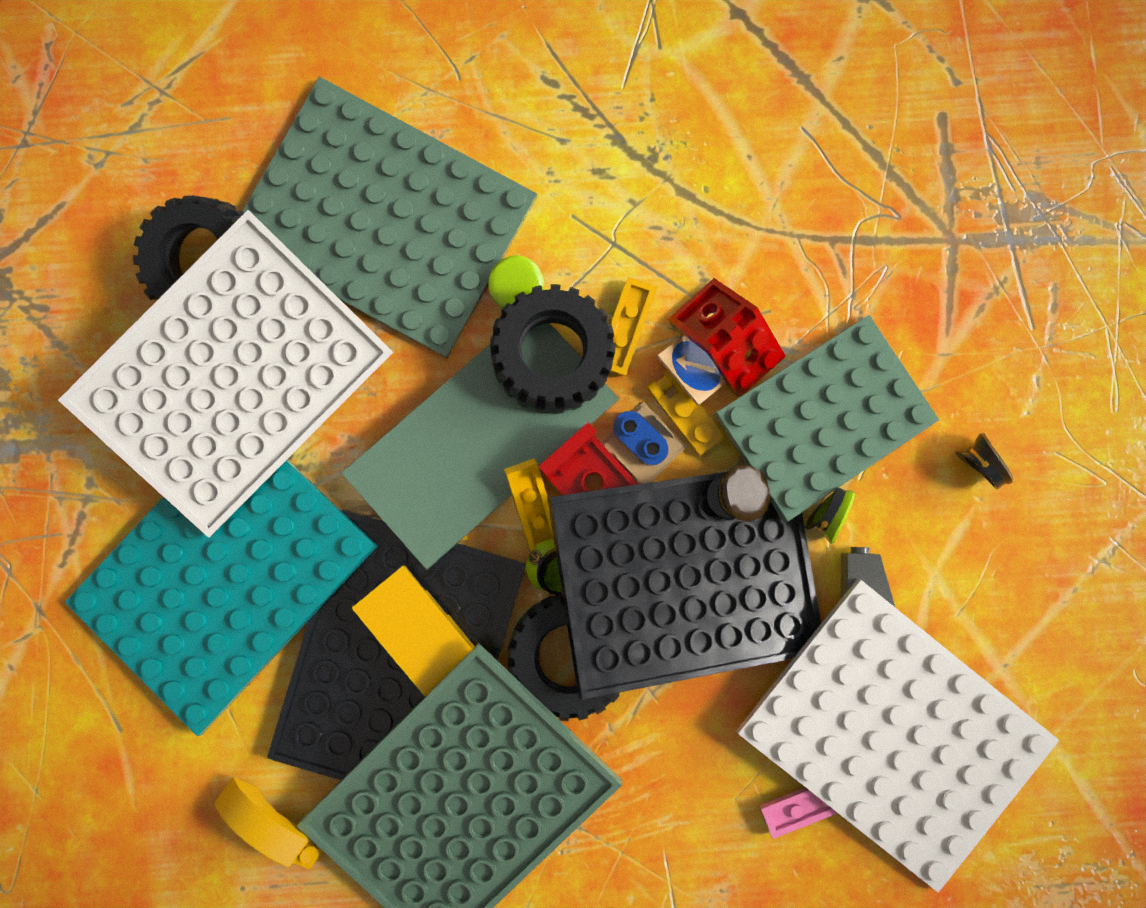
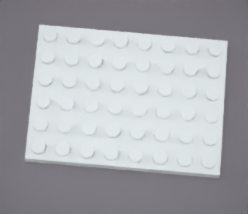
M247 210L58 401L209 538L393 351L266 226Z
M858 578L736 730L740 736L938 893L1060 741Z

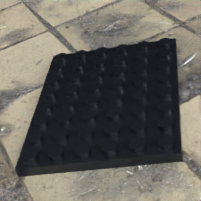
M729 471L547 498L578 699H589L793 659L821 624L802 512L784 523L770 502L766 512L760 518L751 522L727 519L717 515L708 504L707 491L715 478Z
M342 510L378 547L308 621L267 759L341 780L425 697L352 609L354 605L399 568L405 565L425 591L427 590L444 612L451 616L473 645L476 646L479 643L498 661L526 563L458 543L427 570L384 521Z

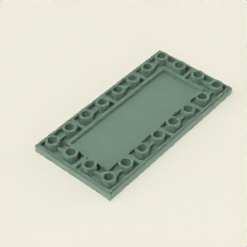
M550 323L533 328L527 333L522 344V356L526 365L533 372L544 377L557 378L568 375L578 367L582 359ZM489 344L345 469L342 475L428 570L512 496L504 469L533 458L538 463V466L541 465L587 422L593 424L619 398L604 384L603 388L598 390L597 395L591 401L583 402L582 406L575 410L569 408L565 409L564 413L554 414V411L545 410V413L535 412V408L531 406L525 408L518 404L516 398L513 396L509 397L504 391L501 382H498L492 365Z

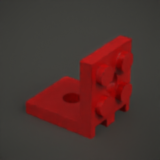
M715 278L668 319L673 328L709 355L732 393L739 398L786 357L759 308ZM715 312L714 315H712L709 318H706L709 314ZM751 349V354L745 359V353Z
M589 422L539 465L540 471L562 495L588 492L589 490L585 487L584 480L591 473H596L602 477L603 486L600 490L637 485L638 483L596 438L597 431Z

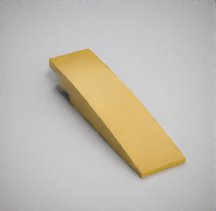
M405 565L352 607L354 612L424 696L475 647L451 616L444 612L427 590L425 591Z

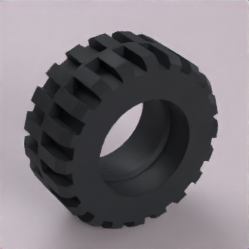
M194 195L183 196L182 199L172 198L165 202L166 207H155L150 212V215L153 217L152 220H143L140 225V229L143 230L142 236H136L134 246L138 247V255H133V265H139L140 272L136 273L139 284H146L147 288L144 290V293L150 300H158L183 275L179 264V252L184 239L197 228L208 229L218 240L244 212L237 211L236 206L228 202Z
M551 284V289L543 290L541 285L532 287V293L526 295L524 292L516 295L515 302L513 304L507 303L501 310L502 315L500 319L495 320L493 336L490 339L492 365L498 382H501L504 391L509 397L513 396L516 398L521 406L525 408L531 406L535 408V412L545 413V410L554 411V414L564 413L565 409L572 408V410L580 408L583 402L591 401L597 395L598 390L603 388L606 383L615 355L614 331L612 325L606 321L607 314L603 308L597 309L595 307V300L589 295L585 298L579 296L578 289L570 287L569 291L560 290L561 285ZM547 323H557L569 327L579 336L582 342L583 356L580 364L570 374L557 378L544 377L528 368L522 356V344L528 332L539 325Z
M562 594L550 596L529 608L513 629L509 646L507 647V669L560 721H569V718H578V720L588 719V715L593 713L598 715L606 710L605 707L610 702L614 703L620 695L619 693L581 700L578 699L577 686L556 684L544 674L539 662L540 645L546 635L552 630L567 625Z

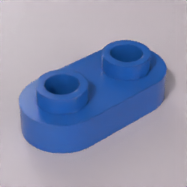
M625 411L618 415L613 426L615 436L642 463L654 466L663 462L669 450L664 437L637 412ZM627 421L634 422L636 425L635 431L627 432L624 429V423ZM650 443L656 444L658 446V453L655 455L649 454L647 452V445Z

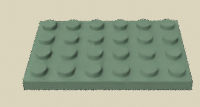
M870 315L714 414L746 465L758 469L767 479L770 489V502L784 523L790 521L836 490L837 487L842 486L939 421V418Z

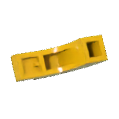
M232 777L214 803L222 819L239 837L260 853L284 866L290 867L294 863L310 870L323 852L297 827V824L278 813L266 801L260 789L254 785Z

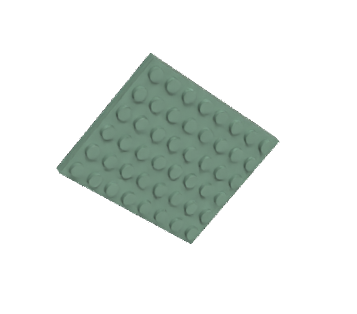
M319 76L244 207L243 212L245 213L249 210L342 302L448 359L488 287L491 270L504 258L538 196L532 190Z
M478 643L300 820L297 827L384 908H493L622 786L623 780Z

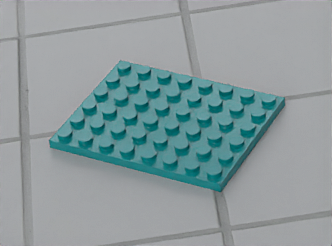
M287 459L209 538L163 497L65 603L198 737L205 733L378 546Z

